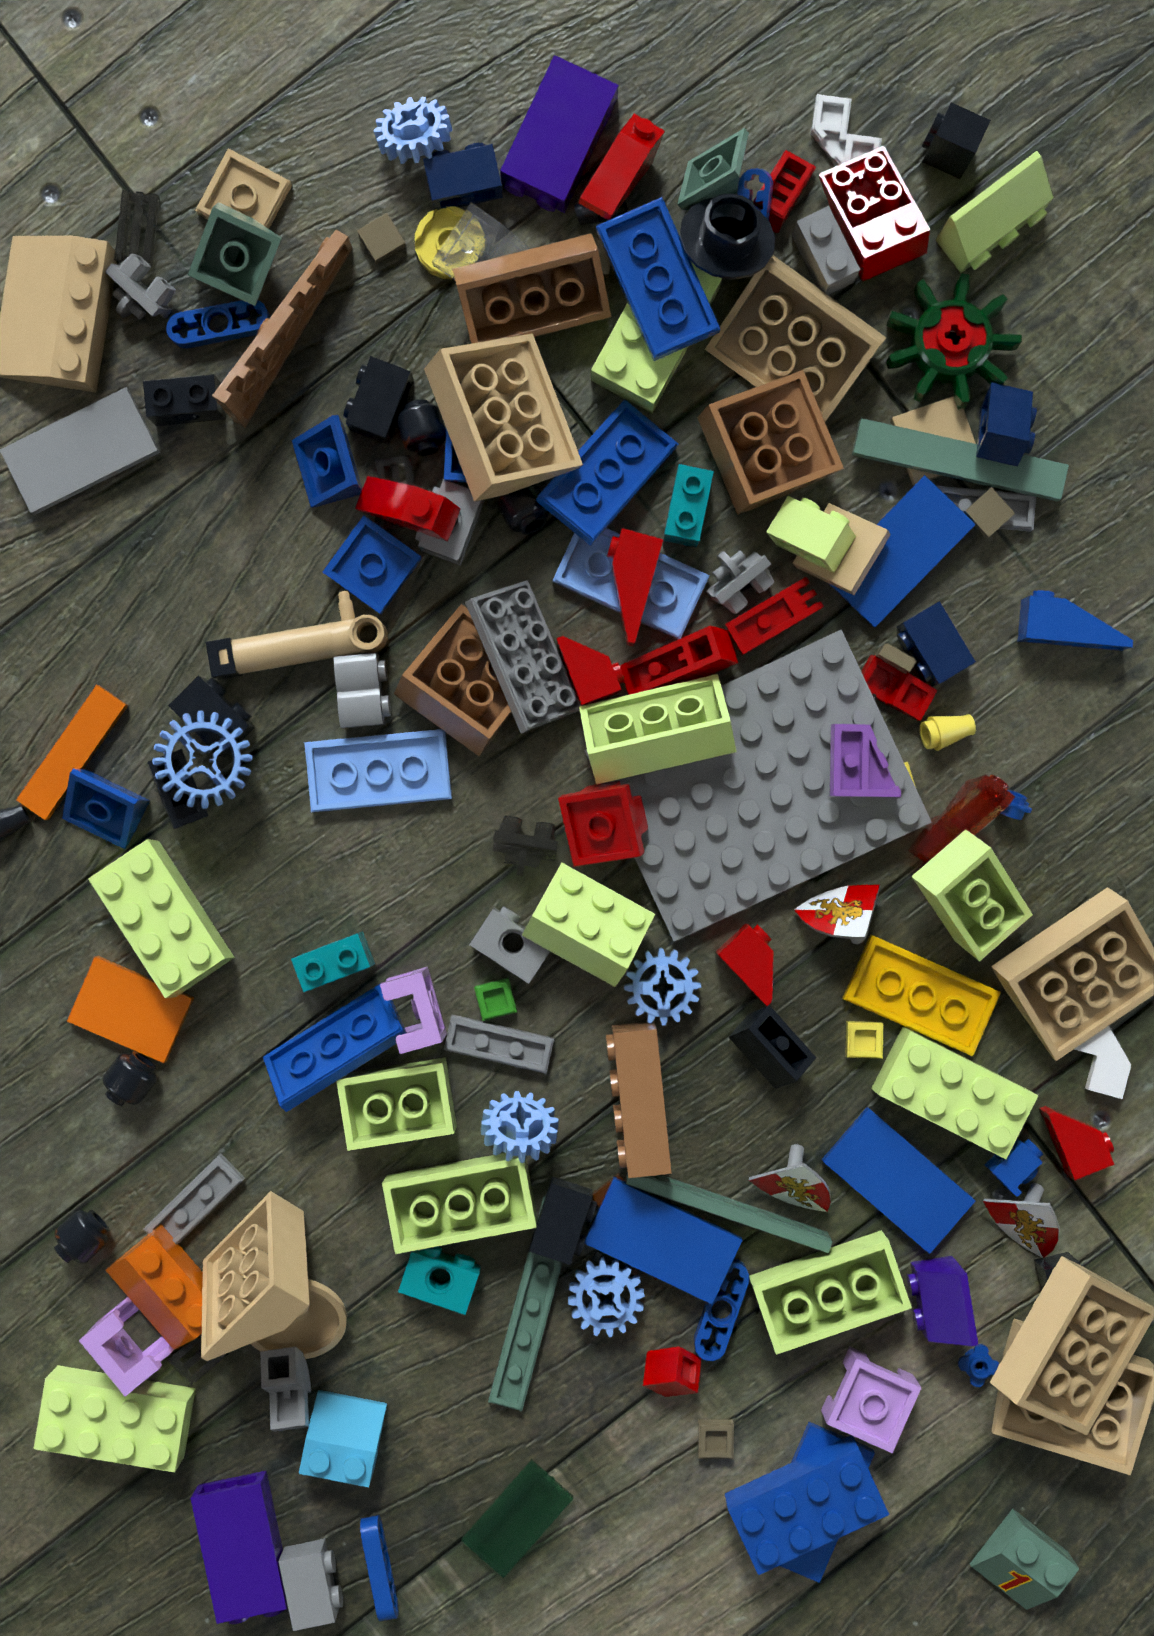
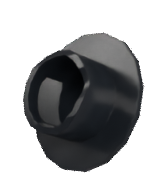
M724 194L715 198L704 199L692 206L682 219L679 238L685 255L697 268L714 277L730 280L751 277L764 269L774 254L775 235L770 222L751 200L742 195Z

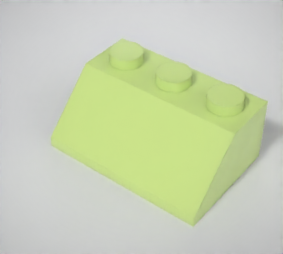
M1038 151L1034 152L949 217L936 238V242L960 273L970 266L974 270L982 266L991 258L989 252L998 245L1004 249L1020 235L1017 230L1025 224H1028L1030 228L1048 214L1045 209L1052 201L1053 194L1042 157Z

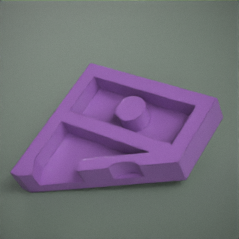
M831 724L830 796L901 797V790L899 786L895 785L887 768L889 766L884 754L877 747V739L871 726L865 724Z

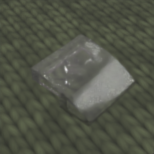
M471 202L433 258L432 264L455 280L453 273L455 268L531 248L504 225Z

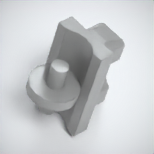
M131 254L121 265L111 264L105 271L127 292L126 294L120 287L114 291L113 296L120 301L116 307V312L122 318L134 314L140 320L145 316L146 311L151 316L155 317L160 314L163 318H167L172 311L167 304L170 302L176 289L162 277H156L150 286L147 287L141 280L151 267L141 256Z
M739 550L730 558L729 555L722 551L717 555L721 566L712 572L718 582L706 590V593L712 600L723 605L728 611L737 614L748 603L740 591L746 584L750 583L757 593L764 592L774 584V580L767 569L771 563L766 556L763 555L761 557L757 552H753L746 558Z

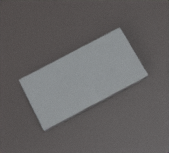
M127 387L0 449L30 513L33 515L160 453Z
M528 580L471 598L465 602L521 734L580 711L579 706L581 704Z

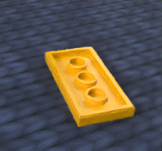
M870 934L842 999L973 1056L1001 992Z

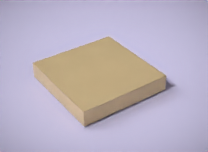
M228 148L195 211L198 215L208 220L213 206L219 202L255 219L269 229L292 184L288 179Z
M954 396L890 419L891 424L894 426L976 444L964 409L958 410ZM907 468L913 486L924 475L929 480L941 477V475Z
M828 503L824 512L830 514L831 511H835L845 516L850 521L848 525L856 535V538L834 573L798 555L793 564L796 568L855 595L891 534L881 526Z

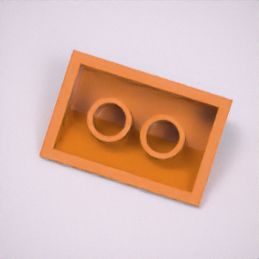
M160 1224L105 1271L175 1350L195 1340L202 1334L203 1272L179 1244L174 1243L171 1234Z

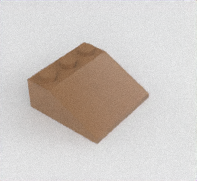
M803 370L711 403L697 417L737 515L775 501L844 469Z
M461 604L403 673L394 695L480 756L511 716L512 712L468 609Z

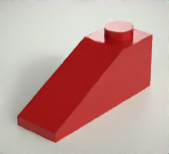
M634 113L617 135L582 193L578 203L603 218L610 220L652 165L665 131L654 125L650 120Z
M367 476L355 506L356 510L446 542L450 538L461 510L456 504L440 494L413 485Z
M622 528L620 537L612 536L607 557L613 558L612 572L626 643L634 647L663 539Z
M710 625L620 665L625 679L628 695L706 677L737 664L738 660L728 630Z

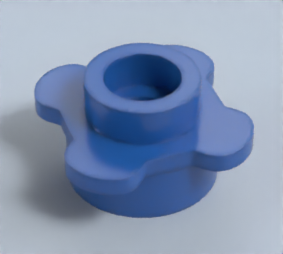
M1007 790L1005 794L1000 792L995 794V797L998 798L996 811L1007 817L1022 820L1025 812L1031 813L1032 808L1028 807L1029 803L1026 802L1027 797L1018 792Z
M978 1344L968 1350L958 1360V1367L960 1370L966 1371L970 1377V1383L975 1387L983 1386L985 1380L995 1374L999 1365L998 1361L990 1357L988 1354L989 1349L983 1344ZM982 1363V1367L978 1369L976 1364Z

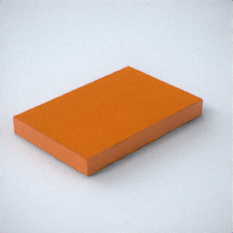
M95 956L67 1022L165 1063L194 997L182 993L177 997L164 998L153 979L100 956Z

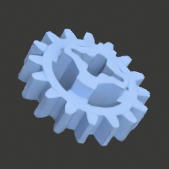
M412 97L407 99V104L404 105L395 102V108L392 111L388 109L383 110L385 118L376 119L377 128L374 129V134L381 154L387 153L388 160L390 161L399 157L401 164H404L409 158H413L415 163H419L420 156L423 155L429 159L432 158L434 149L437 151L444 150L442 142H449L451 140L449 132L453 131L446 107H439L438 100L436 99L428 104L426 97H422L417 102H414Z
M661 947L658 949L657 956L655 957L647 950L645 951L646 961L642 963L635 958L633 962L637 970L635 972H626V976L633 979L632 983L624 985V990L633 992V995L627 999L629 1005L635 1003L639 1005L635 1010L637 1016L647 1012L648 1023H652L655 1017H660L663 1026L666 1025L667 1017L672 1016L678 1023L680 1022V1011L683 1010L689 1015L692 1013L687 1005L689 1001H699V998L692 993L694 989L701 988L700 982L692 981V977L696 976L698 971L696 968L687 970L686 967L690 959L685 957L678 961L677 950L673 949L669 956H665L664 949ZM655 964V972L648 979L640 980L643 972ZM668 964L677 967L683 973L685 979L674 978L669 973ZM662 970L666 982L672 984L671 988L666 989L663 1002L658 990L653 988V985L659 984ZM685 993L681 1001L670 1008V1001L677 994ZM640 994L653 997L656 1000L657 1009L647 1005Z
M515 1091L514 1098H509L505 1093L501 1094L500 1103L491 1100L489 1109H484L481 1135H485V1146L494 1145L493 1154L495 1156L501 1152L506 1153V1161H510L513 1156H518L520 1163H525L526 1156L528 1155L535 1161L539 1160L540 1151L548 1154L551 1144L556 1143L559 1120L554 1118V1107L545 1108L546 1100L544 1098L537 1102L534 1101L533 1093H529L526 1098H522L519 1091Z
M604 1256L600 1257L598 1266H594L590 1260L587 1261L586 1273L578 1269L575 1272V1277L579 1283L570 1282L569 1290L576 1293L568 1296V1305L577 1306L572 1310L573 1319L582 1316L581 1328L584 1330L589 1325H592L595 1336H598L601 1329H606L608 1337H612L613 1328L616 1327L622 1333H625V1322L629 1321L636 1324L637 1317L634 1311L640 1312L644 1308L643 1303L637 1300L645 1297L644 1289L635 1288L641 1282L640 1276L634 1275L630 1277L631 1266L627 1264L622 1269L619 1268V1260L614 1258L611 1265L606 1264ZM600 1275H611L610 1278L599 1279L597 1277ZM625 1285L630 1292L628 1304L620 1296ZM584 1289L592 1297L588 1308L585 1307L582 1299ZM609 1292H612V1301L607 1298L603 1302L600 1301V1293L607 1295ZM609 1315H614V1316H615V1317H612V1318H601L602 1316H609Z

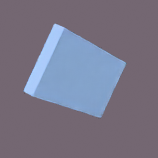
M606 528L590 546L574 533L552 582L621 613L612 572L613 558L607 557L612 536L620 537V534ZM660 553L641 623L677 640L681 639L710 575Z
M442 729L304 742L311 812L452 799L446 732Z

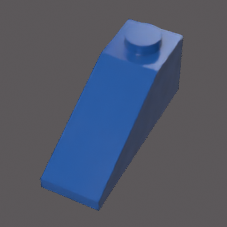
M1033 591V596L1030 595L1021 600L1017 642L1117 651L1133 648L1132 639L1069 600L1054 598L1055 592Z

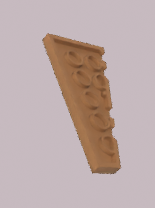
M335 230L330 238L324 239L314 260L270 319L266 318L262 322L255 339L212 395L229 417L244 428H246L352 250L349 237L340 231Z

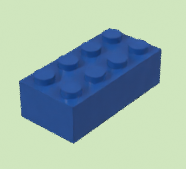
M852 1435L725 1493L728 1511L758 1575L889 1515Z

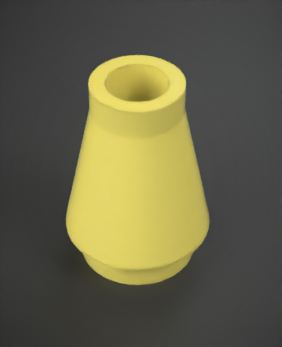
M970 714L963 716H931L927 718V721L920 724V736L926 749L934 748L936 751L967 736L974 735L976 732L975 721Z

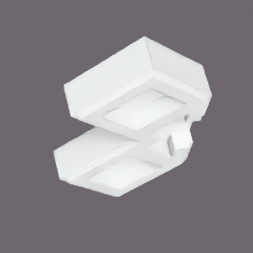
M817 94L811 135L835 166L881 147L882 138L847 134L852 99Z
M1107 1026L1074 1050L1094 1055L1085 1089L1123 1099L1131 1063L1112 1030Z

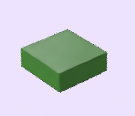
M509 977L474 986L483 1021L517 1013Z

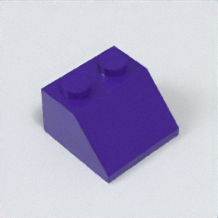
M953 1256L910 1262L912 1274H907V1283L911 1296L916 1295L918 1308L912 1310L916 1330H921L928 1342L964 1346L978 1345L966 1271Z

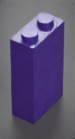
M554 55L500 169L501 184L504 185V188L515 196L523 197V195H527L535 199L536 203L547 211L555 212L557 209L565 213L618 100L619 85Z
M267 1470L199 1484L191 1496V1503L216 1623L228 1622L233 1625L242 1623L252 1616L263 1614L264 1617H273L282 1613L288 1607L278 1562L283 1547Z

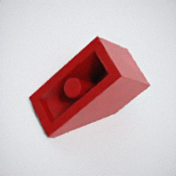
M565 636L556 638L581 706L597 702L621 692L620 684L624 683L625 679L618 662L612 664L609 656Z
M745 923L716 953L757 997L768 1006L772 1002L774 951L767 944L772 939L758 924L752 929Z
M1047 1106L1039 1108L1065 1174L1077 1180L1114 1165L1110 1154L1114 1152V1147L1106 1132L1102 1133L1085 1122Z

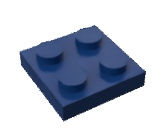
M363 515L323 570V573L382 615L419 564L422 557Z

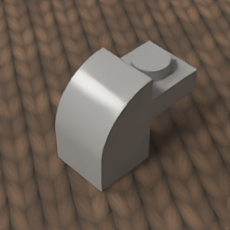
M297 1347L260 1351L261 1388L269 1392L270 1430L277 1432L309 1427L308 1393H311V1383L307 1361L303 1352Z

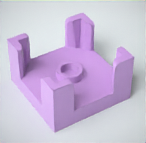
M428 967L389 977L386 979V982L380 984L383 998L386 1001L410 994L414 996V999H411L413 1012L416 1020L420 1019L421 1023L405 1027L407 1033L396 1037L400 1054L438 1044L444 1040L447 1032Z
M128 1296L99 1319L79 1340L125 1397L162 1366L161 1361L174 1350L162 1336L143 1352L123 1329L124 1322L139 1310Z
M849 1346L843 1360L847 1371L834 1400L831 1396H827L821 1409L827 1425L893 1453L920 1393L921 1386L913 1374L899 1368L897 1373H894L870 1362L864 1352Z

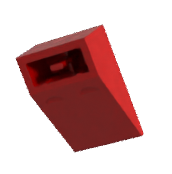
M884 146L819 174V179L831 211L860 268L858 274L862 282L927 254L930 228Z

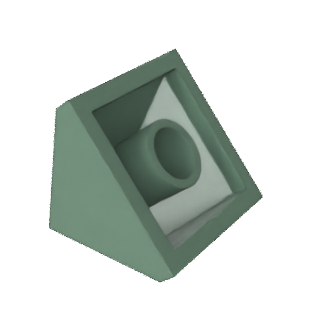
M745 128L688 161L677 203L681 210L689 211L692 206L704 199L715 198L724 194L737 195L749 135Z

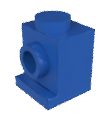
M1017 1138L1007 1159L995 1154L984 1165L1012 1194L1018 1197L1022 1192L1017 1187L1021 1183H1028L1037 1175V1167L1043 1163L1039 1158L1044 1154L1029 1139L1023 1143Z

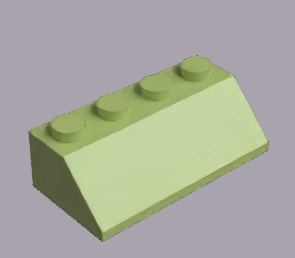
M718 674L579 706L587 752L596 785L737 752L731 720Z

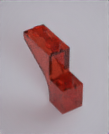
M985 774L967 780L944 812L931 818L932 823L925 826L908 851L923 863H928L965 829L973 835L978 833L1003 812L1015 796L1007 791L1009 788L1007 783L995 775L987 776Z

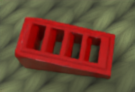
M785 150L770 174L773 180L772 194L786 201L783 203L772 196L769 222L776 233L780 231L816 169V166ZM784 168L801 176L800 180L783 171ZM777 180L793 188V191L779 184ZM765 183L760 190H764ZM755 197L753 200L754 205L763 209V201L756 202Z

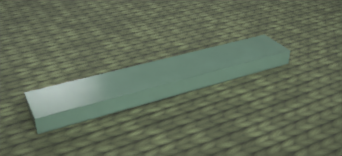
M863 418L859 421L852 456L1057 502L1062 499L1069 467L1068 464L1023 455L1018 467L976 457L977 444Z
M626 1173L625 1176L626 1184L826 1253L830 1251L833 1241L827 1231L664 1175L628 1178V1173Z
M543 1196V1200H542V1203H541L540 1211H541V1208H542V1205H543L545 1196ZM528 1251L490 1391L489 1403L519 1411L523 1410L562 1262Z

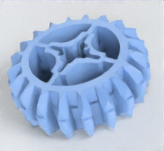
M198 711L197 722L192 723L188 713L183 714L185 726L181 728L178 722L172 720L170 726L175 733L171 735L164 730L160 733V737L168 742L167 745H154V750L164 753V758H153V765H164L165 770L155 774L156 779H163L168 776L170 781L162 787L163 791H170L175 786L178 791L175 793L173 800L178 802L182 798L183 793L189 795L188 807H193L195 797L201 798L202 809L208 808V797H213L215 804L221 806L223 804L220 796L222 792H225L230 799L235 798L236 795L230 788L232 784L240 789L244 788L245 783L237 778L238 774L244 776L251 774L249 768L241 767V762L252 761V755H241L240 750L250 746L249 741L237 743L235 739L243 733L242 729L237 728L232 733H229L227 729L230 727L232 720L227 718L221 727L216 724L219 715L216 712L212 713L210 722H204V712ZM209 731L219 735L221 739L210 746H203L197 743L195 739H192L189 733ZM180 740L189 754V762L175 774L171 755L175 745ZM190 745L203 755L207 752L210 753L215 748L218 749L212 754L213 759L209 760L210 763H213L211 770L215 775L209 768L206 769L203 765L198 768L195 767L189 772L187 771L193 766L192 761L196 760V757H193L195 751ZM230 747L233 755V767L230 776L226 780L216 765V759L219 754ZM201 773L209 777L217 787L200 790L189 787L183 782L191 776Z

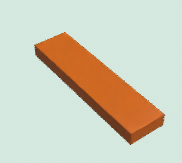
M96 685L16 800L42 819L49 820L66 796L70 772L73 768L85 769L129 705L100 685Z

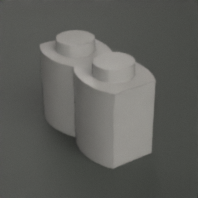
M377 653L334 657L340 728L384 725L385 717L391 716L389 695L383 696L382 682L388 680L386 661H380L379 654Z

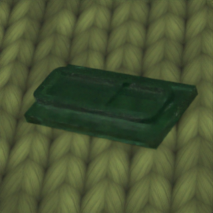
M531 1459L466 1532L461 1541L504 1578L569 1505L574 1496Z

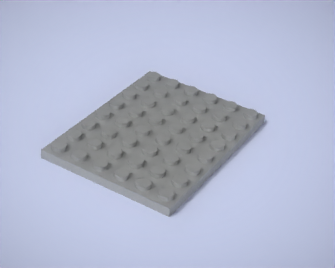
M842 629L721 686L731 720L737 752L614 780L620 781L621 785L629 784L632 797L639 795L642 797L648 824V830L641 835L645 853L641 857L634 858L674 942L932 823ZM831 724H865L871 726L877 739V747L884 754L889 766L887 768L895 785L899 786L901 790V797L830 796ZM586 749V750H584V751H585V753H586V755H587V757H588V759H589L588 752H587V749Z

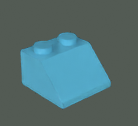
M318 1390L305 1438L299 1474L369 1488L374 1473L387 1403Z

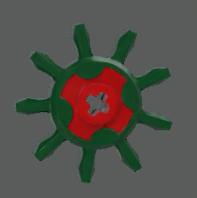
M961 274L954 287L953 300L942 302L936 300L931 288L924 279L917 282L914 294L925 311L918 320L892 311L886 326L912 336L911 347L898 350L889 355L886 365L888 369H894L916 362L918 367L925 373V376L916 387L913 399L918 402L924 399L929 394L935 380L948 382L953 385L954 400L959 410L965 409L970 401L967 379L974 374H979L990 385L991 382L1004 385L1008 377L987 358L991 350H1017L1022 342V335L1010 333L993 334L989 320L997 316L1008 299L1004 294L992 299L987 306L980 310L966 302L967 293L970 288L969 274Z

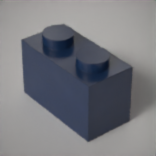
M473 143L461 151L452 153L448 150L436 151L432 153V158L423 159L434 210L450 206L459 208L503 198L493 144Z
M991 382L980 408L976 457L1018 467L1023 454L1031 452L1035 433L1030 432L1037 413V408L1032 407V391Z
M940 601L897 626L900 632L897 634L899 643L907 653L912 652L918 662L915 665L918 675L923 682L927 683L929 681L932 687L944 682L976 662Z

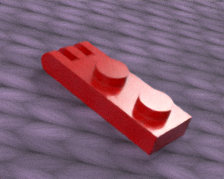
M807 576L724 625L741 655L748 653L824 608L821 601L812 604L808 608L806 601L817 595L814 589L802 596L798 591L810 583Z

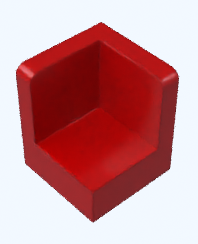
M680 1346L650 1350L646 1355L643 1386L664 1397L698 1393L701 1358Z

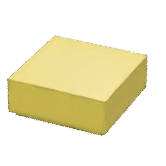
M846 1021V1057L883 1059V1023Z

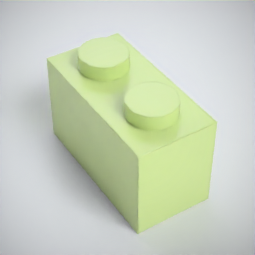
M787 496L766 531L777 546L833 573L856 538V535L848 525L850 521L845 516L835 511L827 514L821 511L815 502L804 497L799 501Z

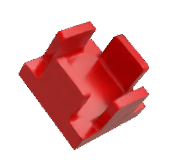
M620 781L589 785L580 792L564 794L558 798L574 866L641 857L645 853L641 835L648 830L643 801L641 795L632 797L629 784L621 785Z

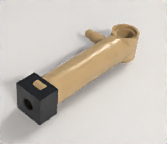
M342 591L338 594L341 621L239 639L225 638L205 643L211 677L221 680L243 676L242 674L325 660L338 656L365 652L375 653L386 645L388 632L384 624L377 617L361 615L355 618L350 594L348 591ZM367 625H373L377 628V637L370 643H364L360 639V632Z

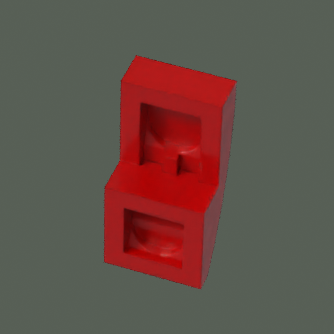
M870 655L861 671L875 699L917 721L922 720L938 691L910 673L900 672L875 655Z

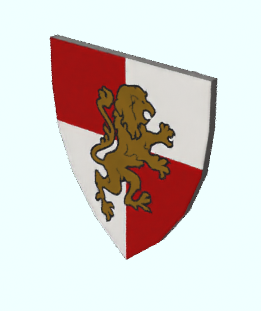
M852 885L829 890L810 898L795 908L794 912L804 924L816 932L830 937L851 939L853 944H860L867 937L880 885Z
M794 1144L790 1146L786 1168L749 1177L751 1183L777 1199L806 1209L828 1212L831 1204L830 1189L814 1170L802 1163L804 1147Z
M1032 1183L1024 1201L983 1200L996 1224L1022 1247L1042 1258H1045L1054 1250L1059 1240L1060 1226L1051 1204L1040 1203L1044 1188L1041 1185Z

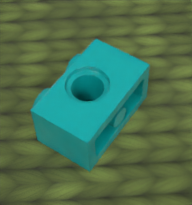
M682 464L678 465L663 541L697 548L701 537L714 471Z
M363 931L291 959L303 992L359 972L375 964Z
M439 1246L412 1251L398 1293L466 1315L481 1265L475 1264L476 1260L464 1254L457 1253L454 1257L442 1253V1248ZM439 1268L445 1269L450 1274V1279L446 1282H438L433 1278L432 1271Z

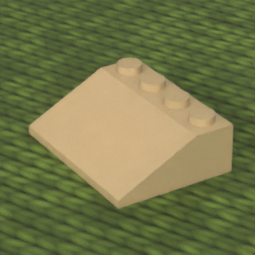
M72 235L12 237L0 312L1 378L97 392L114 280L105 271L111 264L117 265L118 254L108 241Z
M773 255L765 268L754 274L721 324L720 333L713 336L705 350L755 387L803 370L822 417L826 422L886 340V337Z
M533 333L442 348L424 368L474 502L512 493L578 469L583 465Z
M1108 887L991 966L1011 1000L1055 1061L1154 995V947L1128 900Z
M272 1191L203 1260L201 1358L206 1361L285 1330L296 1318H301L310 1306L304 1211Z
M1061 1256L1004 1358L998 1365L990 1383L1016 1405L1088 1435L1153 1321L1154 1306L1085 1267Z
M1013 1319L1003 1358L1024 1321ZM1136 1355L1131 1357L1088 1435L1016 1405L999 1390L996 1398L992 1433L1131 1475L1154 1401V1364L1149 1359Z

